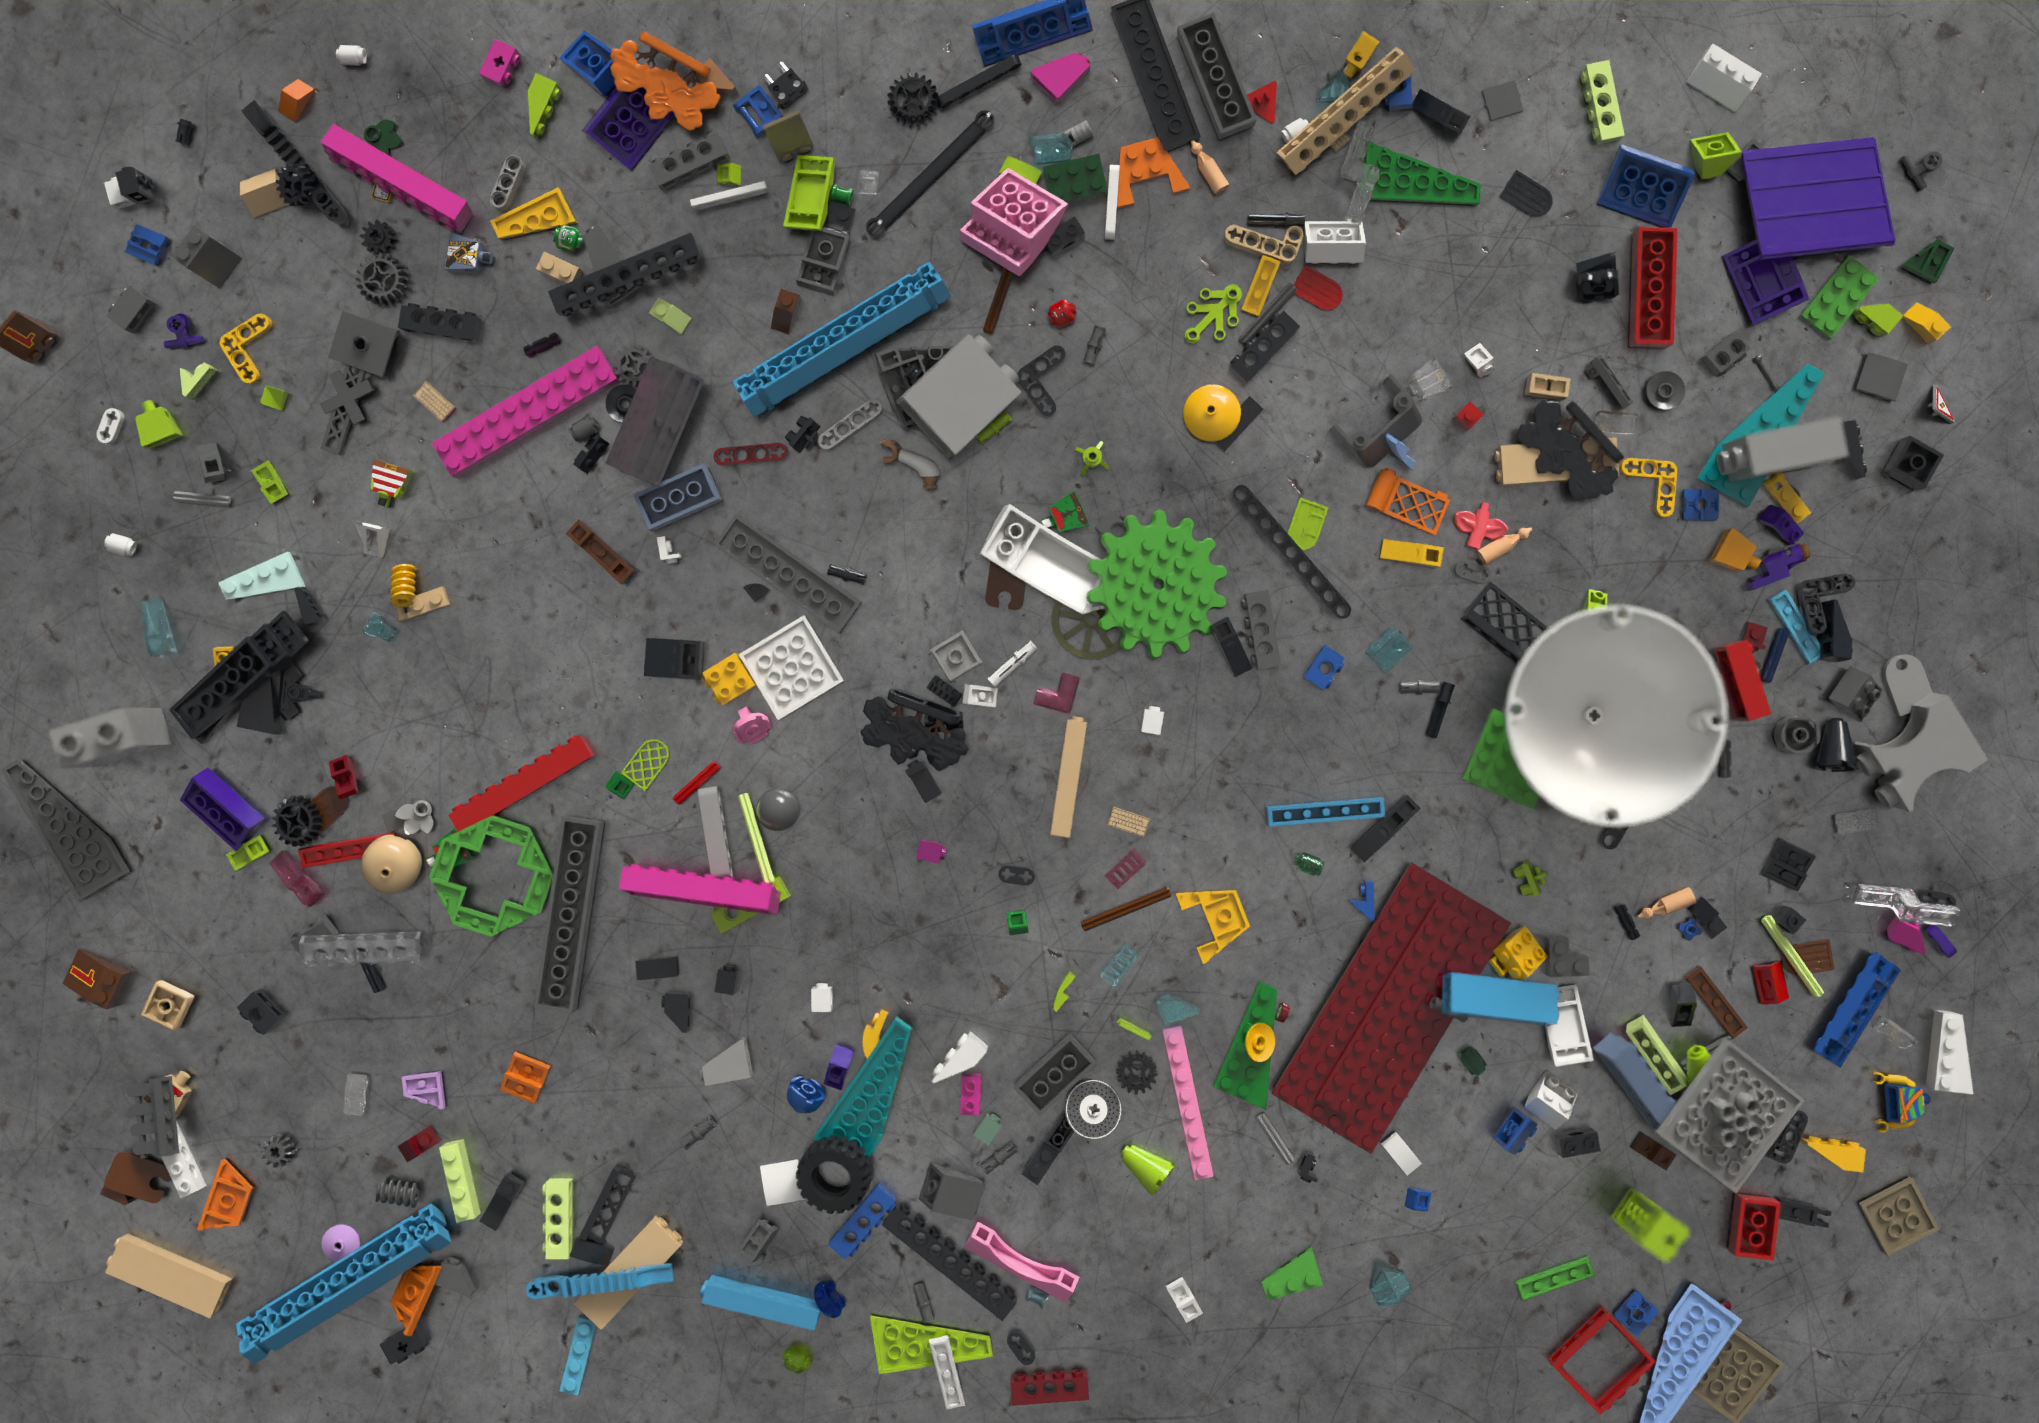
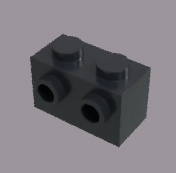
M124 167L121 169L122 171L115 172L122 196L136 204L155 199L152 190L154 184L149 176L133 167Z

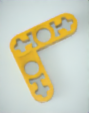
M264 314L253 316L223 335L220 339V346L240 379L249 385L256 384L260 379V374L244 346L271 329L272 321ZM260 319L266 320V321L264 322V325H265L264 327H262V326L259 325V324H260V321H259ZM245 328L250 329V336L248 338H243L241 335L242 330ZM228 339L233 341L231 344L233 348L236 349V351H233L231 347L226 346L228 344ZM242 354L244 362L239 365L235 362V358L237 355ZM243 368H246L249 372L254 373L251 375L252 379L246 378L248 376V373Z
M1637 458L1623 460L1620 463L1619 469L1624 476L1657 479L1654 511L1661 518L1670 516L1674 511L1676 464L1670 461ZM1630 462V466H1639V468L1628 472L1625 465ZM1647 463L1653 466L1651 474H1646L1643 470L1644 465ZM1668 465V468L1672 469V472L1668 473V475H1666L1665 471H1659L1658 475H1656L1658 468L1663 469ZM1663 484H1667L1671 488L1668 495H1664L1661 492ZM1660 498H1670V501H1665V507L1669 510L1663 514V510H1660V507L1664 505V500H1660Z

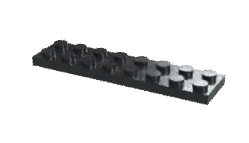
M1127 0L1111 6L1112 14L1164 151L1190 143L1191 140L1200 139L1199 130L1150 0Z

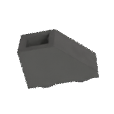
M216 443L196 446L205 483L225 480Z

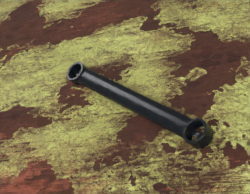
M987 110L978 112L975 120L876 218H871L867 222L866 231L868 235L875 239L882 237L886 228L985 131L993 128L995 122L993 114ZM985 115L978 123L980 116ZM991 117L992 123L988 127H982V124ZM873 222H876L869 230L870 225ZM879 225H883L881 233L877 235L872 234Z

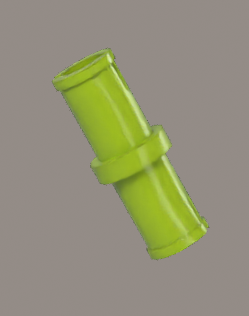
M1003 411L1002 414L988 423L976 435V438L981 444H984L991 436L997 435L1001 428L1011 422V417L1007 412Z

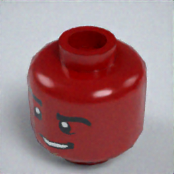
M1066 299L1052 304L1047 314L1052 325L1061 328L1075 321L1077 309L1073 302L1069 303Z

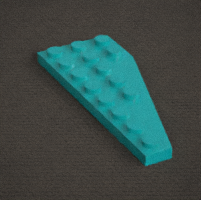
M1810 364L1802 367L1788 382L1714 447L1697 480L1713 489H1718V492L1739 504L1749 507L1766 476L1730 483L1728 475H1722L1717 464V455L1719 452H1723L1722 445L1747 435L1795 426L1825 373Z
M898 1017L894 1019L813 1136L814 1140L819 1141L822 1137L829 1139L831 1135H836L838 1139L844 1136L847 1137V1141L852 1142L854 1140L857 1142V1147H863L865 1156H871L884 1133L911 1035V1026Z

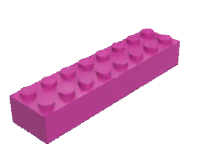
M332 124L322 139L321 144L324 147V152L328 154L330 161L337 165L341 163L352 174H360L361 178L369 184L373 182L379 185L378 188L387 194L391 192L400 202L405 203L406 201L417 212L421 213L423 211L427 213L431 220L444 223V226L450 231L454 232L456 230L462 233L473 216L466 200L339 126Z
M630 864V867L623 866L619 890L629 895L763 914H778L781 892L776 890L775 886H771V883L760 882L758 885L753 883V881L741 879V882L734 881L730 877H722L721 880L708 874H704V877L697 876L693 872H685L684 875L678 873L677 870L667 869V872L656 867H648L647 870L635 864Z

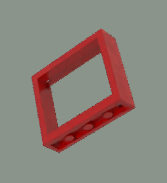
M1603 1306L1547 1359L1600 1415L1606 1409L1610 1410L1612 1404L1617 1399H1621L1630 1386L1637 1384L1640 1377L1644 1373L1649 1372V1368L1656 1362ZM1609 1321L1642 1357L1595 1401L1562 1365Z

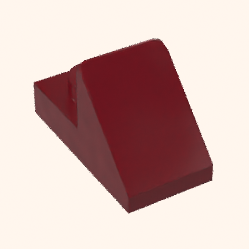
M429 1126L397 1147L406 1162H409L438 1144L440 1140L432 1127Z

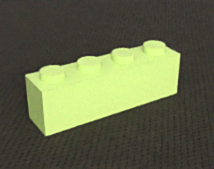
M1642 1015L1628 1023L1626 1033L1662 1085L1667 1089L1669 1095L1687 1087V1076L1645 1016Z
M464 1139L445 1143L439 1147L456 1223L475 1219L481 1212Z

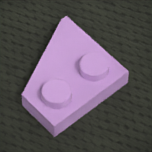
M441 1071L401 1077L403 1095L405 1097L434 1105L438 1109L446 1108Z

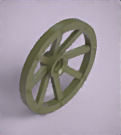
M1056 600L1052 611V627L1057 640L1069 653L1083 659H1101L1120 649L1122 635L1113 645L1106 633L1098 627L1101 616L1105 614V608L1081 614L1060 610L1062 603ZM1090 615H1094L1096 617V620L1094 622L1089 621L1088 618ZM1059 616L1083 620L1080 624L1062 635L1059 627ZM1087 627L1083 651L1076 649L1066 641L1081 629ZM1093 628L1096 629L1108 649L1099 652H1089Z

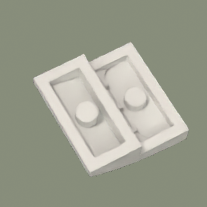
M798 1159L760 1166L767 1207L805 1200L800 1194L802 1189H798L796 1184L798 1181L796 1179Z

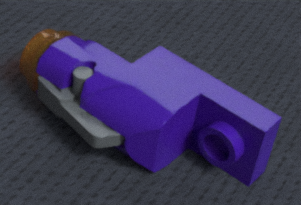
M1798 543L1796 545L1792 544L1769 549L1768 555L1760 563L1762 574L1752 577V581L1746 583L1748 591L1791 576L1789 569L1810 558V551L1807 545Z

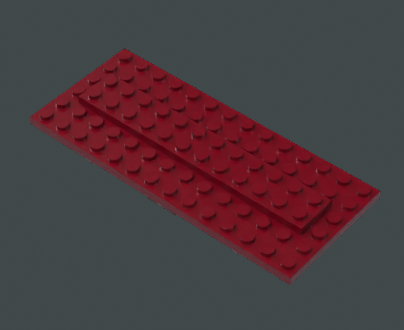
M1411 862L1271 1094L1372 1154L1454 1019L1453 1017L1448 1018L1442 1012L1430 1008V1002L1433 997H1438L1441 1000L1443 998V975L1460 973L1480 976L1494 953L1493 950L1497 948L1511 922Z

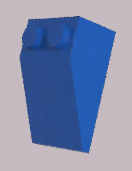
M584 30L559 59L603 96L615 85V78L610 69L613 63L610 56L612 49Z
M1515 1107L1493 1139L1506 1151L1516 1155L1517 1152L1520 1153L1524 1149L1525 1141L1528 1137H1532L1535 1134L1538 1124Z

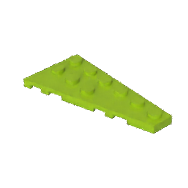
M870 1316L879 1374L935 1366L929 1339L947 1335L955 1363L993 1357L989 1335Z

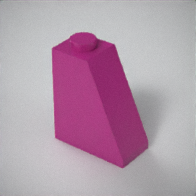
M1075 52L1033 68L1030 71V75L1046 93L1059 103L1090 71V61L1083 54L1080 56Z

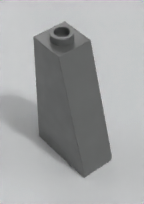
M599 225L590 227L586 234L583 235L594 272L623 261ZM625 272L622 275V280H628L631 276L630 272ZM611 279L606 280L604 287H611L613 281ZM633 286L628 288L626 293L621 295L613 294L604 303L610 307L637 288Z

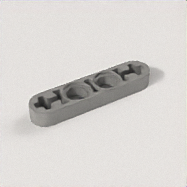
M870 399L823 432L818 438L819 446L824 450H831L877 418L883 410L881 403L876 399ZM870 404H878V411L876 413L874 411L868 413L870 418L867 419L865 413L861 410L865 408L867 412L871 409ZM856 414H861L864 417L861 424L853 422V417ZM839 426H847L848 432L846 435L841 436L838 434L837 429ZM834 430V433L839 438V440L836 441V439L833 438L830 441V446H828L827 444L822 445V443L824 442L823 438L832 437L833 435L830 432Z

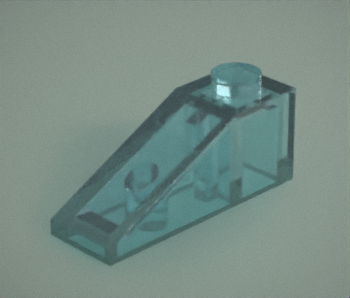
M157 597L141 602L144 639L149 656L160 657L177 652L162 598Z

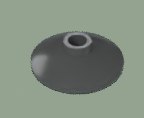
M1670 371L1659 372L1648 381L1646 387L1647 398L1656 408L1662 410L1675 408L1682 402L1685 396L1684 382L1676 373ZM1662 388L1666 389V395L1661 393Z

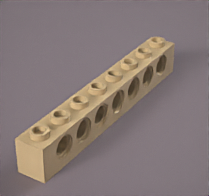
M1397 47L1394 48L1276 153L1288 169L1297 175L1311 161L1318 158L1328 146L1333 145L1336 139L1343 133L1349 131L1351 126L1362 119L1369 110L1377 106L1385 96L1392 93L1401 82L1408 79L1416 69L1404 52Z

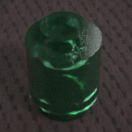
M1302 852L1301 855H1297L1294 865H1297L1296 869L1312 876H1320L1325 862L1321 861L1319 857Z
M1472 1046L1465 1048L1459 1053L1461 1062L1471 1075L1476 1074L1478 1076L1486 1070L1485 1066L1487 1063Z

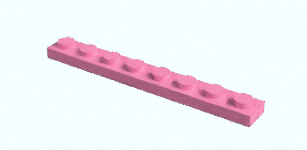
M1180 1025L1162 1029L1194 1179L1200 1180L1214 1177L1182 1027Z

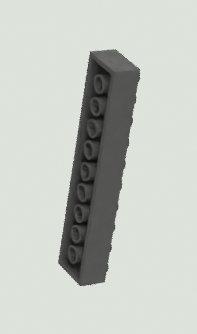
M571 816L561 818L534 1008L566 1013L577 1011L604 821Z

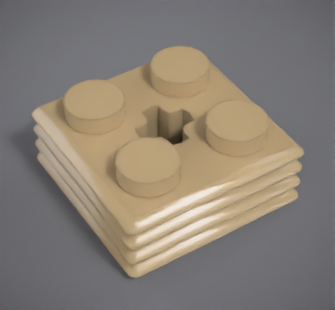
M163 980L157 981L141 1012V1016L169 1030H179L194 999V995ZM166 1002H169L170 1009H167Z

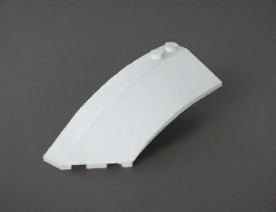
M1010 504L1005 505L995 520L980 554L1037 590L1081 614L1104 609L1103 605L1098 603L1091 604L1086 599L1087 592L1096 589L1100 583L1098 576L1088 571L1087 564L1090 560L1102 559L1046 528Z

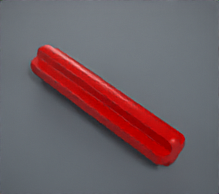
M715 761L709 764L673 796L675 803L678 805L682 804L718 772L720 766Z

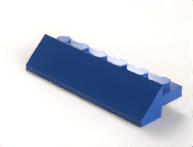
M1045 0L972 25L975 41L984 66L1093 29L1085 0Z
M1874 952L1867 959L1863 971L1857 975L1852 989H1849L1846 993V999L1837 1008L1833 1020L1827 1024L1822 1038L1817 1040L1814 1052L1841 1068L1901 969L1886 960L1882 955Z

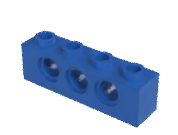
M878 1183L831 1237L827 1245L844 1259L848 1256L852 1257L859 1249L857 1245L861 1241L864 1243L871 1235L869 1231L873 1227L877 1228L884 1220L882 1216L894 1209L896 1206L894 1203L896 1196L882 1184ZM872 1204H879L881 1210L878 1212L873 1211L871 1208ZM861 1218H865L868 1220L869 1224L867 1226H862L859 1224L858 1220ZM853 1233L856 1239L848 1240L846 1234Z

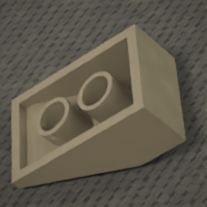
M798 110L763 125L778 161H788L793 158V155L799 152L800 154L806 153L813 146Z

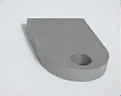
M1906 654L1894 656L1885 664L1883 678L1897 716L1911 713V705L1932 692L1923 665L1916 657ZM1899 659L1903 660L1905 664L1902 670L1896 667V662Z

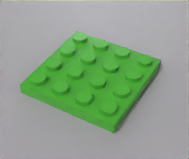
M1491 709L1462 779L1534 810L1540 794L1532 788L1521 773L1511 753L1506 734L1504 713Z

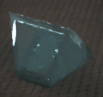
M1342 69L1318 93L1316 102H1334L1352 86Z
M1387 1269L1380 1270L1370 1288L1378 1307L1400 1303L1413 1290L1404 1272Z

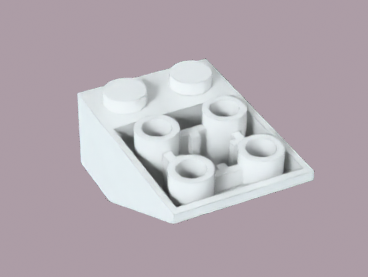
M971 1031L967 1035L964 1033L957 1041L956 1045L958 1047L956 1049L951 1048L945 1056V1062L943 1064L939 1063L933 1070L932 1082L936 1083L974 1067L987 1052L988 1046Z

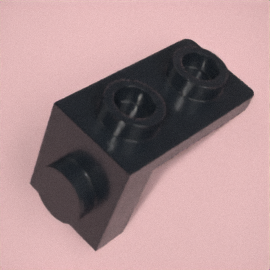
M915 760L907 765L908 769L905 772L911 778L925 803L941 794L923 761L918 762Z

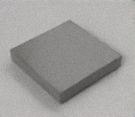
M963 630L930 649L949 682L954 681L982 663Z

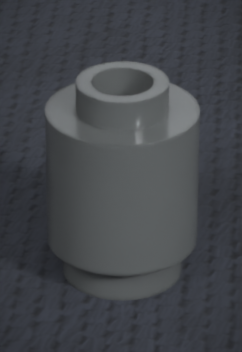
M587 415L572 424L569 432L576 442L579 440L583 441L597 433L599 425L594 417L590 418Z

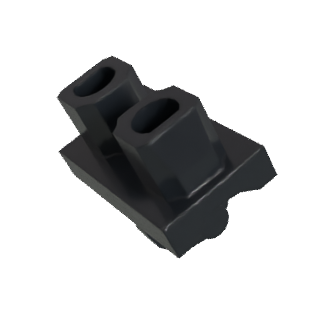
M800 416L796 423L800 430L797 434L791 430L785 436L789 445L798 453L804 447L807 449L811 443L814 446L818 445L814 439L817 437L818 433L816 431L820 427L812 418Z

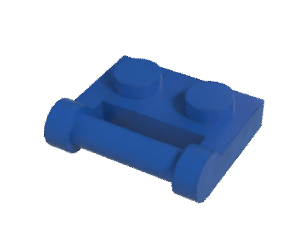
M760 84L733 105V108L740 112L753 129L752 133L755 137H759L765 132L763 125L783 117ZM749 103L762 119V124L758 125L745 108L746 104Z

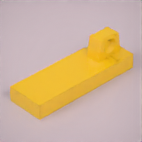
M1262 255L1241 310L1257 316L1260 315L1281 261Z

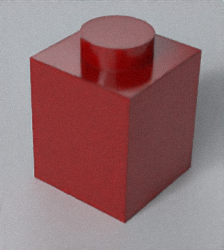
M1468 402L1453 419L1465 431H1468L1484 414L1471 402Z

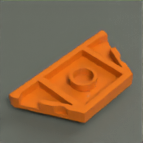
M226 1159L220 1161L197 1228L199 1231L225 1226H239L242 1223L254 1188Z
M413 1266L403 1272L390 1302L396 1311L398 1321L403 1322L405 1327L404 1335L412 1336L442 1269L441 1266Z

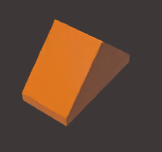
M297 79L281 90L278 112L296 122L315 89Z

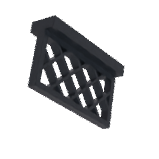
M1492 582L1488 583L1471 607L1460 618L1517 665L1526 653L1521 649L1520 641L1529 640L1531 647L1534 643L1533 640L1539 638L1533 637L1531 627L1538 626L1543 630V633L1549 630L1547 626ZM1489 589L1496 593L1497 600L1488 601L1487 592ZM1508 602L1511 605L1512 612L1503 613L1501 603ZM1498 603L1499 613L1490 614L1488 604ZM1484 604L1486 615L1476 613L1474 611L1476 606ZM1523 614L1526 617L1527 624L1518 625L1516 615ZM1513 615L1514 626H1505L1503 616ZM1499 616L1501 627L1491 625L1490 617ZM1527 627L1529 638H1520L1518 628ZM1514 628L1516 639L1507 638L1505 629Z

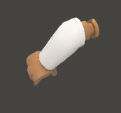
M885 439L880 442L883 447L888 446L893 452L891 457L882 458V463L892 462L898 458L900 462L914 468L919 473V476L923 477V482H925V485H923L924 489L937 488V484L934 481H937L936 476L940 475V471L933 460L904 448L901 449L900 444L895 440Z

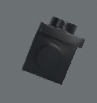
M1307 1150L1297 1172L1303 1181L1308 1183L1314 1181L1317 1183V1176L1309 1173L1316 1165L1315 1155Z

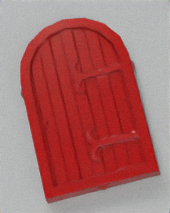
M1307 265L1303 267L1294 283L1296 287L1294 295L1319 309L1332 310L1342 301L1343 291L1340 285L1333 279Z

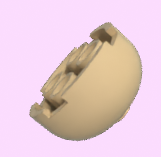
M385 835L375 839L365 850L361 859V872L367 884L374 890L385 894L400 893L411 887L418 878L422 866V858L417 847L408 839L405 840L394 835Z

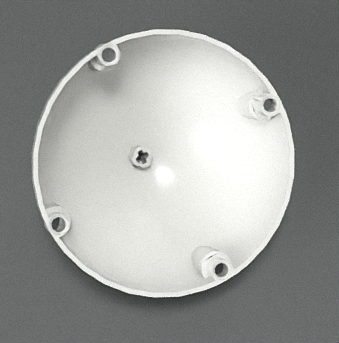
M1627 606L1600 607L1580 612L1558 622L1544 632L1526 651L1516 667L1503 709L1506 734L1511 753L1519 770L1532 788L1546 801L1563 812L1589 822L1605 825H1630L1652 820L1674 810L1689 799L1706 781L1714 768L1724 743L1727 725V707L1722 682L1711 658L1700 643L1684 628L1666 617L1644 609ZM1619 610L1623 613L1620 620L1616 618V613ZM1512 706L1514 709L1513 715L1510 712ZM1589 713L1595 714V718L1589 717ZM1713 716L1718 718L1716 726H1713L1711 723ZM1607 811H1609L1613 817L1610 821H1608L1605 817Z

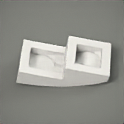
M1397 1132L1381 1143L1407 1176L1422 1164Z
M1183 1277L1166 1285L1169 1294L1186 1323L1203 1314Z

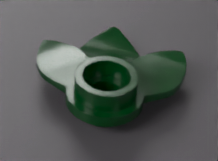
M381 120L377 125H371L364 131L365 140L371 146L387 155L389 154V149L397 148L402 144L400 136L393 132L395 127L394 121ZM377 133V137L373 139L372 134Z

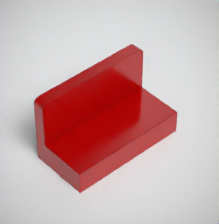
M1781 961L1753 967L1761 1005L1779 1004L1789 999Z

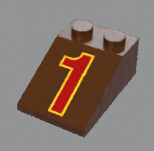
M14 310L0 326V347L23 361L33 364L42 357L43 351L54 343L57 334L41 320Z
M78 949L63 984L87 1001L107 1010L116 1007L131 972L82 949Z

